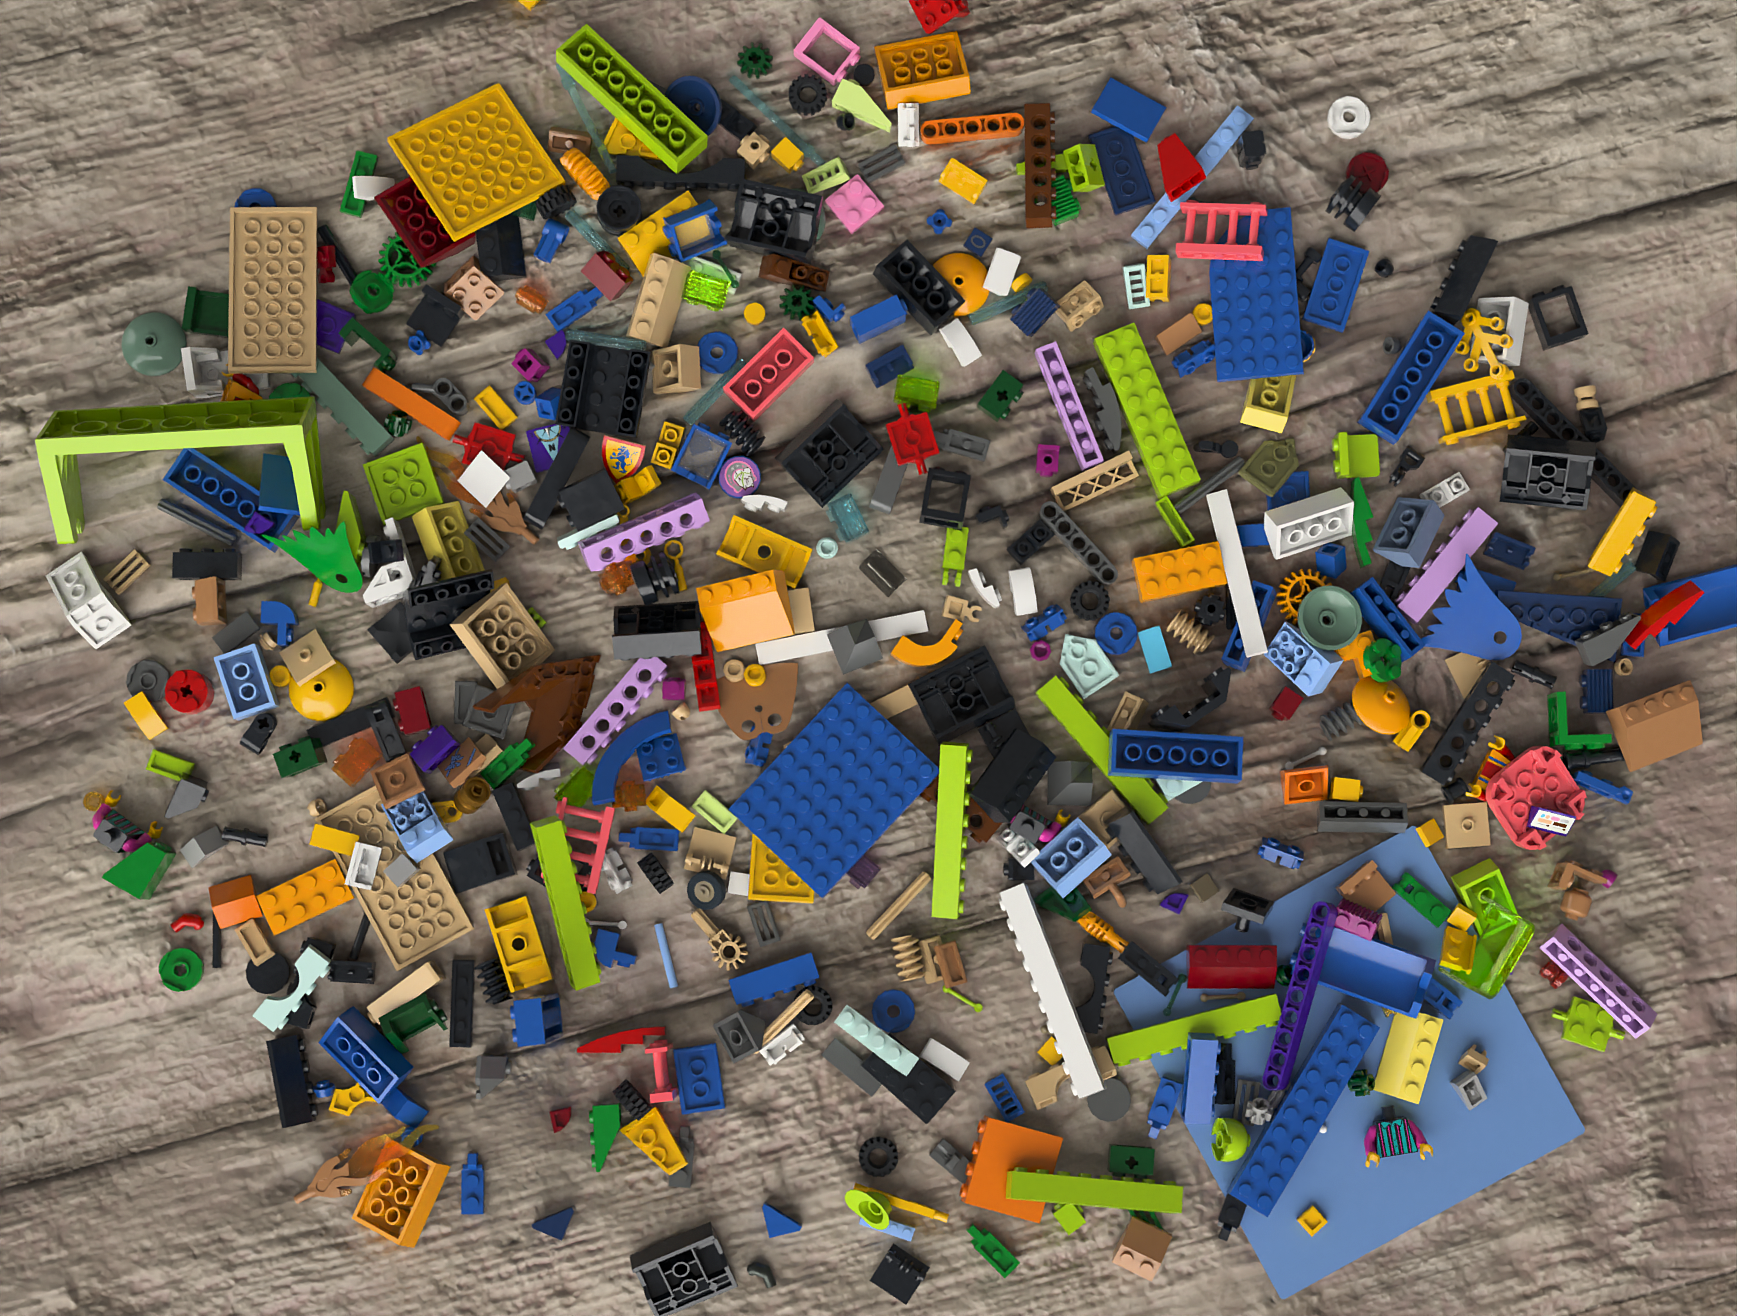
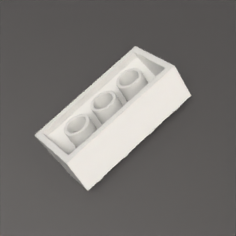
M1340 487L1265 511L1264 530L1274 558L1277 560L1351 536L1354 501Z

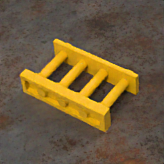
M1513 370L1509 371V376L1504 381H1498L1491 376L1429 391L1426 395L1428 403L1435 402V404H1438L1446 436L1438 439L1439 444L1446 442V445L1458 443L1460 438L1507 426L1508 430L1520 427V423L1526 420V416L1516 417L1509 393V382L1515 378ZM1496 386L1497 389H1500L1508 420L1495 422L1487 393L1489 391L1488 387ZM1473 391L1479 394L1487 425L1475 428L1467 400L1468 393ZM1453 396L1459 401L1467 429L1454 433L1446 404L1447 398Z

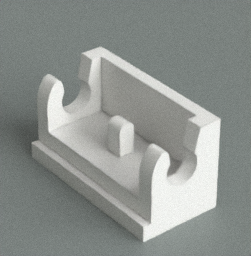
M356 842L345 884L371 890L382 848Z

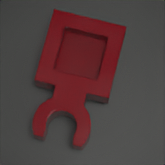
M335 246L317 247V269H320L318 282L319 284L334 283L335 275L332 272V268L336 267Z

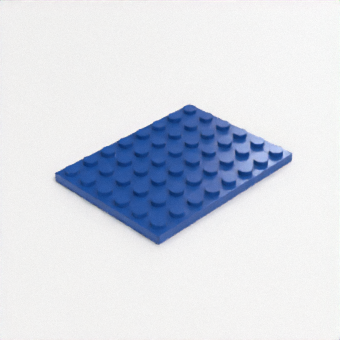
M846 683L728 810L823 899L939 775V768Z

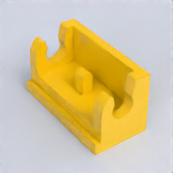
M954 158L950 159L939 179V183L973 204L976 203L987 186L988 181Z
M1147 255L1146 298H1149L1152 302L1156 299L1170 302L1171 259L1169 255Z

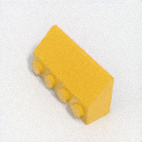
M686 191L618 237L621 247L642 277H644L650 254L656 253L671 259L675 258L669 252L668 245L670 241L663 232L662 227L665 226L663 217L667 218L697 206L698 203L689 191ZM705 215L674 227L680 247L710 234Z
M1633 487L1589 558L1588 567L1610 577L1613 572L1617 574L1623 565V562H1621L1624 554L1629 555L1635 545L1632 543L1636 535L1640 537L1646 527L1643 523L1646 518H1652L1658 508L1655 506L1656 500Z

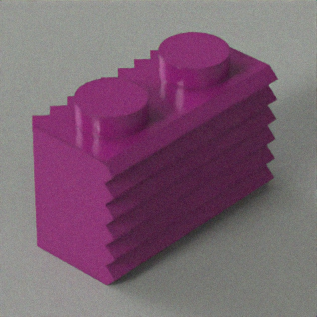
M1343 898L1336 907L1338 913L1334 926L1371 941L1378 930L1383 917L1382 914L1374 913V910L1370 911L1369 908L1366 909V907L1361 905L1358 906L1357 903L1354 904L1353 901L1350 902Z

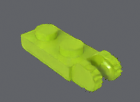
M962 527V530L947 528L942 566L944 568L942 585H947L949 580L948 572L949 569L957 570L955 586L960 587L965 564L968 527Z

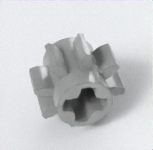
M1255 1098L1253 1102L1248 1101L1245 1117H1250V1121L1253 1124L1263 1125L1265 1121H1271L1273 1106H1269L1268 1101L1264 1098Z

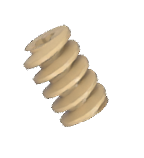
M1180 610L1168 625L1166 632L1174 629L1173 637L1181 635L1180 643L1187 640V649L1195 646L1194 654L1200 651L1203 652L1215 635L1207 637L1209 630L1205 629L1200 632L1202 625L1198 624L1194 627L1195 619L1192 618L1187 621L1188 613L1180 616Z
M912 935L891 939V942L898 943L893 947V950L900 952L894 958L901 960V962L896 964V967L903 968L898 973V976L905 978L902 981L925 976V972L918 971L924 967L922 963H917L922 958V955L915 954V952L920 950V946L913 945L919 939L912 937Z

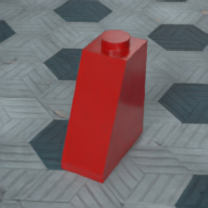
M1176 133L1165 137L1157 145L1164 188L1170 202H1173L1206 179L1203 168Z

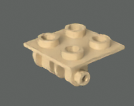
M1461 652L1446 659L1445 662L1465 699L1490 660ZM1495 681L1490 682V683L1487 685V688L1490 687V686H1492V685L1497 684V682H1495Z
M695 827L689 851L686 855L684 869L698 873L701 871L715 872L722 879L726 880L736 837Z

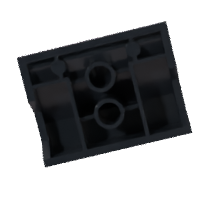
M741 178L735 199V216L731 230L725 235L724 239L730 247L766 255L776 254L795 261L811 264L817 241L823 196Z
M836 399L789 443L775 459L814 501L823 508L884 449L848 411L845 404Z
M1508 434L1499 502L1587 510L1596 443Z
M698 601L659 603L645 606V604L614 606V635H612L614 660L628 661L633 658L651 659L653 657L672 658L679 655L695 656L701 654V611Z
M985 645L908 684L938 746L1016 707L1015 700L1006 688Z
M711 1221L630 1255L632 1271L636 1273L643 1287L647 1302L654 1316L672 1315L738 1287Z

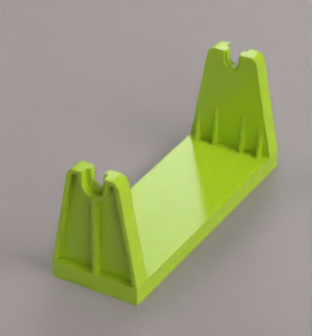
M315 396L56 410L35 439L58 544L76 543L78 541V534L82 533L85 528L77 454L283 443L292 465L303 531H310L311 527L320 530L321 519H325L326 516Z

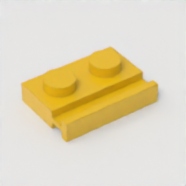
M1446 926L1439 965L1459 972L1463 970L1466 971V974H1470L1473 967L1477 935H1468L1466 931Z

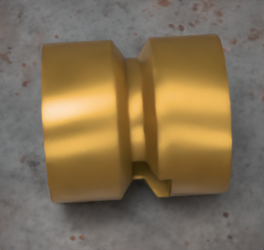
M480 777L468 779L454 795L456 808L464 814L475 813L491 795L489 784Z

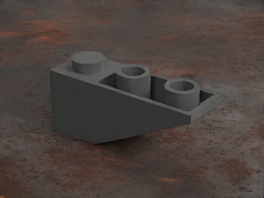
M1627 612L1621 614L1619 619L1614 622L1608 621L1601 624L1600 628L1595 631L1582 633L1580 635L1581 638L1574 641L1583 663L1594 666L1611 658L1640 621L1641 616Z

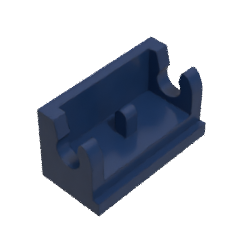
M904 345L865 365V369L876 389L911 371L914 367Z
M1494 532L1490 535L1483 555L1524 570L1529 565V558L1534 554L1536 548Z

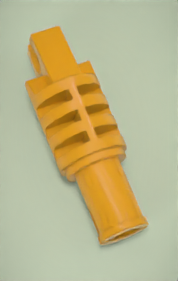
M1088 912L1077 920L1084 930L1100 942H1107L1118 950L1119 953H1122L1125 950V946L1127 947L1129 944L1128 941L1114 932L1110 924L1092 912Z

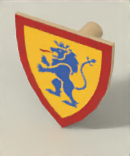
M604 434L602 443L603 463L609 476L617 484L621 480L629 478L639 468L645 454L646 445Z

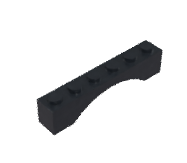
M617 155L616 182L618 186L621 185L633 189L634 186H642L643 189L648 190L655 189V187H664L665 190H676V187H685V190L695 191L698 188H706L708 191H718L719 188H727L728 191L738 192L741 178L745 179L746 163L745 159L723 158L705 170L676 174L657 169L646 163L639 156Z

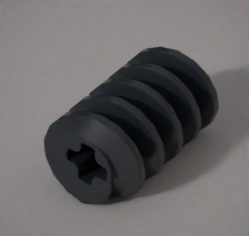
M733 410L721 420L719 425H726L724 429L726 433L732 431L730 438H737L735 442L737 446L743 444L741 451H749L747 453L748 457L763 444L766 437L758 438L760 430L752 431L755 424H746L749 417L741 419L743 411L735 412Z
M500 957L482 962L474 968L475 970L482 971L477 978L485 979L480 984V987H487L482 993L483 995L490 996L485 1001L486 1004L495 1005L513 999V997L506 996L510 989L503 988L507 984V980H501L505 973L498 971L502 964L495 963Z

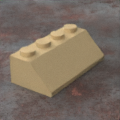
M656 253L650 254L626 337L661 348L668 347L691 271L690 266Z

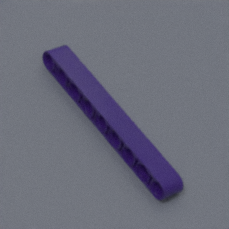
M1319 901L1312 906L1262 1082L1268 1090L1281 1091L1287 1088L1337 918L1338 911L1332 903ZM1326 906L1328 910L1327 915L1323 917L1321 912ZM1318 928L1321 929V936L1319 938L1315 935ZM1314 949L1315 957L1311 960L1309 953ZM1308 970L1309 978L1305 981L1303 973ZM1299 991L1303 993V999L1300 1002L1297 998ZM1293 1012H1295L1297 1015V1019L1294 1023L1291 1020V1015ZM1287 1033H1289L1291 1036V1040L1288 1044L1285 1041V1036ZM1281 1054H1283L1285 1058V1061L1282 1065L1279 1062V1057ZM1275 1075L1279 1079L1278 1084L1276 1086L1273 1084V1078Z

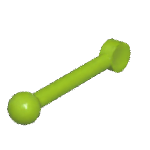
M945 985L942 987L945 993L949 992L974 1007L976 1012L982 1011L983 1007L981 1004H975L952 990L951 987L946 988Z

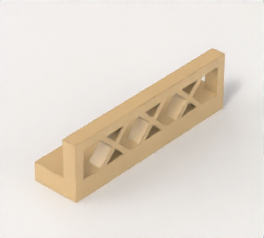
M1127 451L1053 486L1050 491L1057 505L1065 512L1137 478L1139 475L1131 461L1133 457L1130 451ZM1127 463L1132 475L1127 477L1117 475L1119 467ZM1106 474L1113 477L1109 486L1105 487L1097 484L1101 475ZM1084 483L1094 486L1092 493L1088 496L1078 493L1080 486ZM1066 492L1074 495L1072 503L1063 506L1059 495Z

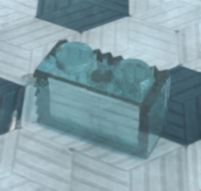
M851 493L827 504L828 510L825 512L830 522L835 521L838 527L835 532L840 542L844 540L847 545L869 534V530Z

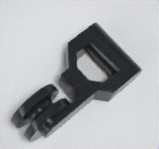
M1203 440L1193 447L1196 452L1221 454L1224 458L1236 456L1239 450L1237 443L1231 440L1222 443V445L1213 441Z
M1409 445L1400 455V463L1390 475L1389 483L1394 481L1393 486L1395 487L1409 470H1417L1425 460V457ZM1406 455L1417 463L1409 465L1405 460Z

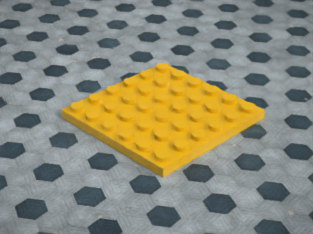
M499 83L387 137L389 145L453 242L539 199L540 196H544V193L550 192L551 189L565 185L564 178Z

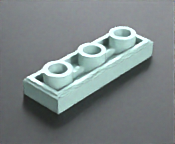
M615 513L582 530L574 529L557 537V542L560 548L566 547L567 550L578 545V541L597 535V532L604 529L606 531L617 526L619 517Z

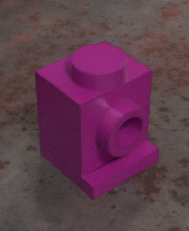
M529 348L518 351L515 355L516 359L511 363L531 382H538L551 367L533 349Z
M1038 444L1035 473H1040L1041 477H1053V474L1058 473L1060 446ZM1050 457L1052 462L1046 464L1044 458Z
M677 677L664 679L662 699L664 701H686V679Z

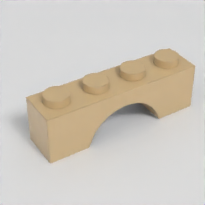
M1096 1046L1091 1048L1103 1081L1117 1075L1116 1068L1106 1047ZM1055 1064L1048 1069L1049 1071L1042 1074L1035 1073L1025 1081L1037 1110L1057 1102V1094L1061 1084L1071 1077L1070 1074L1066 1075L1062 1065Z

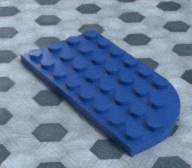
M1291 207L1267 209L1268 215L1260 216L1257 244L1263 248V261L1211 259L1209 276L1217 382L1304 374ZM1245 216L1238 220L1236 243L1238 245H1246L1249 242L1251 216ZM1228 229L1221 236L1217 244H1225L1227 242Z

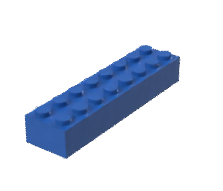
M559 993L533 995L513 1001L514 1005L510 1006L511 1019H515L516 1028L512 1029L513 1042H517L518 1047L547 1044L563 1037Z

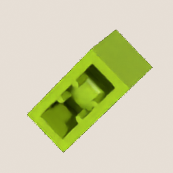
M1077 144L1063 151L1073 192H1090L1105 185L1095 144Z

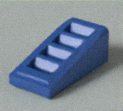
M1003 1073L984 1084L1005 1122H1010L1025 1113ZM1003 1081L1004 1086L995 1091L992 1090L993 1086ZM1006 1089L1009 1093L997 1099L996 1095ZM1012 1097V1102L1003 1107L1000 1103ZM1015 1105L1018 1108L1009 1114L1005 1113L1006 1110Z

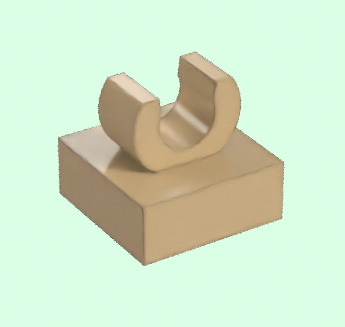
M1474 1044L1460 1057L1458 1064L1478 1074L1487 1066L1489 1059L1486 1057L1487 1052L1485 1050L1481 1053L1475 1051L1477 1045Z

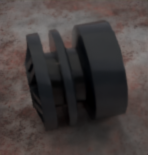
M1351 175L1350 178L1340 184L1332 195L1325 211L1330 214L1337 207L1339 211L1334 218L1337 219L1345 213L1347 217L1343 224L1355 232L1382 195L1372 188L1367 189L1362 194L1359 191L1363 182L1360 181L1355 188L1352 187L1351 184L1356 177Z
M621 185L611 186L599 196L596 205L598 220L602 228L610 235L620 237L641 222V201L637 194L629 187ZM619 209H622L624 214L619 218L616 213H618Z
M664 551L659 552L661 562L658 564L654 555L650 556L652 564L650 567H647L643 559L629 564L645 606L659 601L657 591L662 590L666 598L670 597L667 587L671 586L675 595L680 593L676 572Z

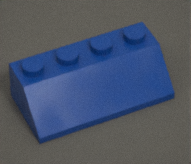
M354 1006L339 1015L318 1042L378 1104L395 1090L414 1068Z

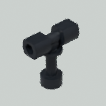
M1311 247L1304 252L1306 258L1296 269L1297 294L1300 302H1303L1311 292L1302 284L1303 279L1301 276L1312 263L1317 265L1322 259V256Z

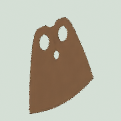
M798 663L761 665L766 672V680L762 685L756 687L747 684L745 678L738 682H731L725 676L717 679L721 709L717 710L735 735L742 740L757 738L763 732L775 734L787 728L792 716L796 695ZM758 705L762 706V711L756 712L755 707ZM771 714H779L782 721L779 725L771 726L768 723V718ZM746 720H752L755 723V729L750 733L742 730V723Z

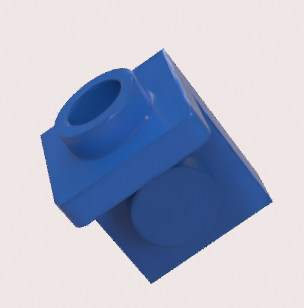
M818 295L813 300V305L829 324L833 320L835 322L839 321L845 315L846 306L843 303L835 310H832L833 305L826 297L822 299Z

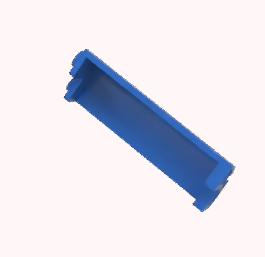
M1737 564L1643 588L1645 610L1690 580L1705 592L1675 625L1669 622L1655 637L1660 647L1737 627Z
M1303 923L1299 934L1301 936H1304L1305 929L1307 926L1306 923ZM1334 926L1318 984L1416 1019L1432 977L1436 960L1375 938L1368 941ZM1320 928L1315 932L1317 938L1321 936ZM1314 949L1309 953L1311 960L1315 957ZM1299 950L1298 953L1293 952L1289 963L1293 965L1291 975L1294 971ZM1308 970L1303 973L1305 980L1309 978Z

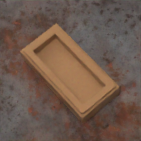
M956 941L934 946L945 987L950 988L966 983L967 978Z

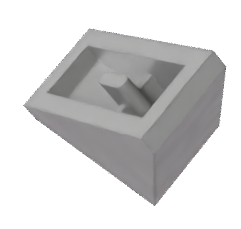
M215 826L193 837L180 851L191 868H194L229 843L227 840H222V832L218 826Z
M1466 1070L1450 1082L1469 1111L1487 1099L1479 1079L1473 1071Z

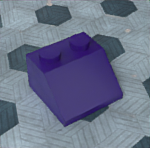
M442 724L439 727L435 725L427 733L429 736L424 741L419 740L411 748L413 750L410 753L411 757L423 772L431 774L441 762L461 745L455 736Z

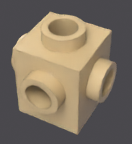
M753 132L750 136L746 135L742 139L737 155L739 158L745 159V163L754 170L760 162L763 164L769 158L770 142L762 134L758 136Z

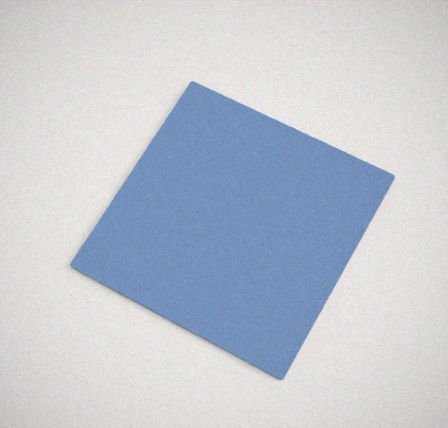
M1411 826L1405 830V833H1398L1277 899L1274 901L1273 909L1263 924L1250 921L1248 932H1240L1235 929L1236 923L1195 945H1277V967L1289 965L1292 968L1293 965L1289 963L1293 952L1298 953L1303 938L1299 934L1303 923L1307 924L1312 906L1316 902L1322 901L1332 903L1337 907L1343 897L1335 887L1368 860H1373L1378 866L1376 868L1377 871L1391 887L1395 883L1398 884L1402 879L1403 873L1407 872L1451 911L1459 902L1431 851L1422 842L1415 829L1417 827ZM1408 885L1404 890L1409 893L1413 887ZM1398 894L1376 911L1378 913H1387L1393 945L1436 960L1432 978L1458 997L1463 1003L1460 1007H1456L1453 1011L1454 1015L1449 1020L1423 1000L1419 1012L1443 1019V1024L1419 1104L1375 1090L1370 1091V1095L1356 1097L1355 1092H1351L1348 1084H1346L1323 1123L1327 1127V1131L1325 1133H1317L1269 1216L1266 1217L1247 1205L1240 1226L1281 1299L1290 1297L1585 1132L1582 1122L1478 936L1470 974H1466V971L1463 970L1459 972L1439 965L1446 926L1459 928L1447 922V918L1439 928H1436ZM1326 906L1321 912L1323 917L1327 915L1328 910ZM1470 925L1466 931L1468 935H1477L1472 925ZM1377 931L1373 938L1379 940ZM1186 950L1161 963L1163 967L1179 979L1176 985L1173 984L1170 987V992L1166 997L1140 976L1115 988L1113 993L1133 1030L1241 1002L1238 999H1215L1202 1002L1200 1000L1202 994L1228 995L1244 992L1246 997L1242 1001L1275 993L1277 994L1282 1012L1289 986L1285 987L1275 979L1274 989H1187ZM1161 974L1156 981L1162 985L1166 978ZM1317 984L1290 1082L1294 1079L1338 1004H1343L1380 1027L1355 1071L1367 1069V1074H1372L1375 1080L1395 1011ZM1299 991L1297 994L1299 1002L1303 999V993L1301 991ZM1445 998L1441 1004L1446 1007L1450 1001ZM1295 1012L1291 1015V1020L1294 1023L1297 1019ZM1265 1024L1257 1026L1258 1030L1245 1033L1244 1030L1237 1031V1036L1224 1039L1223 1035L1217 1037L1221 1043H1232V1060H1235V1094L1237 1081L1242 1079L1260 1082L1258 1098L1268 1099L1272 1090L1266 1089L1262 1080L1278 1025L1266 1028ZM1289 1033L1285 1036V1041L1288 1044L1291 1040ZM1475 1044L1477 1045L1475 1051L1481 1053L1485 1050L1487 1052L1486 1057L1489 1059L1487 1066L1476 1074L1487 1099L1469 1111L1450 1082L1468 1070L1458 1064L1460 1057ZM1181 1047L1173 1048V1053L1160 1055V1052L1151 1054L1152 1058L1150 1061L1160 1079L1164 1076L1184 1083L1187 1049L1182 1050ZM1283 1054L1279 1057V1062L1282 1065L1285 1061ZM1276 1075L1273 1078V1084L1275 1086L1277 1085V1082L1279 1080ZM1245 1084L1242 1085L1237 1119H1241L1246 1090ZM1182 1085V1088H1181V1091H1180V1094H1179L1177 1103H1176V1105H1175V1107H1176V1109L1178 1110V1112H1179L1180 1115H1181V1104H1182L1183 1085ZM1251 1086L1249 1101L1251 1102L1253 1098L1254 1086ZM1213 1096L1212 1104L1215 1105V1115L1211 1117L1210 1125H1185L1226 1198V1191L1232 1179L1235 1178L1268 1121H1265L1263 1125H1244L1247 1133L1250 1135L1251 1143L1241 1158L1232 1162L1217 1161L1211 1148V1143L1216 1144V1134L1212 1135L1213 1124L1217 1118H1232L1234 1104H1215V1096ZM1394 1105L1396 1117L1404 1116L1407 1120H1412L1422 1131L1428 1145L1433 1148V1157H1431L1430 1152L1425 1151L1423 1152L1425 1160L1421 1159L1420 1149H1418V1152L1380 1158L1378 1167H1376L1375 1161L1370 1160L1369 1167H1366L1365 1161L1367 1156L1364 1138L1369 1127L1373 1125V1121L1383 1119L1381 1107ZM1311 1205L1328 1221L1313 1236H1310L1296 1220Z

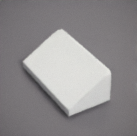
M996 248L983 288L999 296H1007L1021 256L1001 248Z

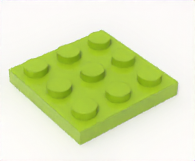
M423 442L362 464L382 523L385 526L384 520L393 517L396 521L415 515L426 507L445 504Z

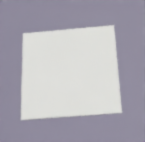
M481 450L457 481L486 508L510 477Z

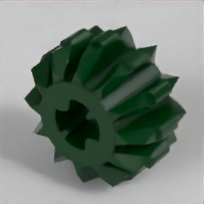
M751 42L750 49L747 46H743L744 53H738L740 60L737 61V65L742 67L740 69L742 74L748 72L747 77L749 79L753 74H755L756 79H760L759 73L766 76V69H772L770 62L773 61V56L768 55L770 49H763L762 43L755 47V44ZM752 58H757L758 63L754 64Z
M795 284L792 285V292L785 288L784 292L787 296L780 295V300L783 303L779 304L780 309H785L783 315L787 316L791 313L790 320L792 321L795 319V315H798L799 321H802V314L810 316L808 310L815 309V306L810 304L815 299V297H809L812 293L809 289L804 292V285H801L799 290H796ZM797 299L798 301L800 299L801 306L798 307L797 304L796 307L793 306V300Z

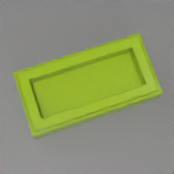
M153 749L146 770L179 781L183 772L189 775L192 774L195 763Z

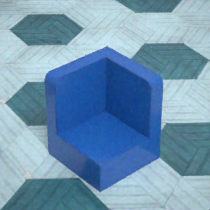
M552 387L535 397L539 417L556 420L561 389Z
M1326 543L1315 552L1317 571L1320 572V575L1336 579L1346 570L1345 546Z

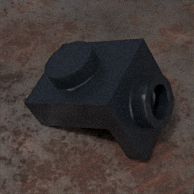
M1000 505L994 508H990V506L978 510L979 514L975 516L978 525L998 518L1002 529L1007 528V522L1010 521L1006 510H1001Z

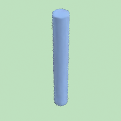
M663 923L656 924L654 927L669 987H678Z

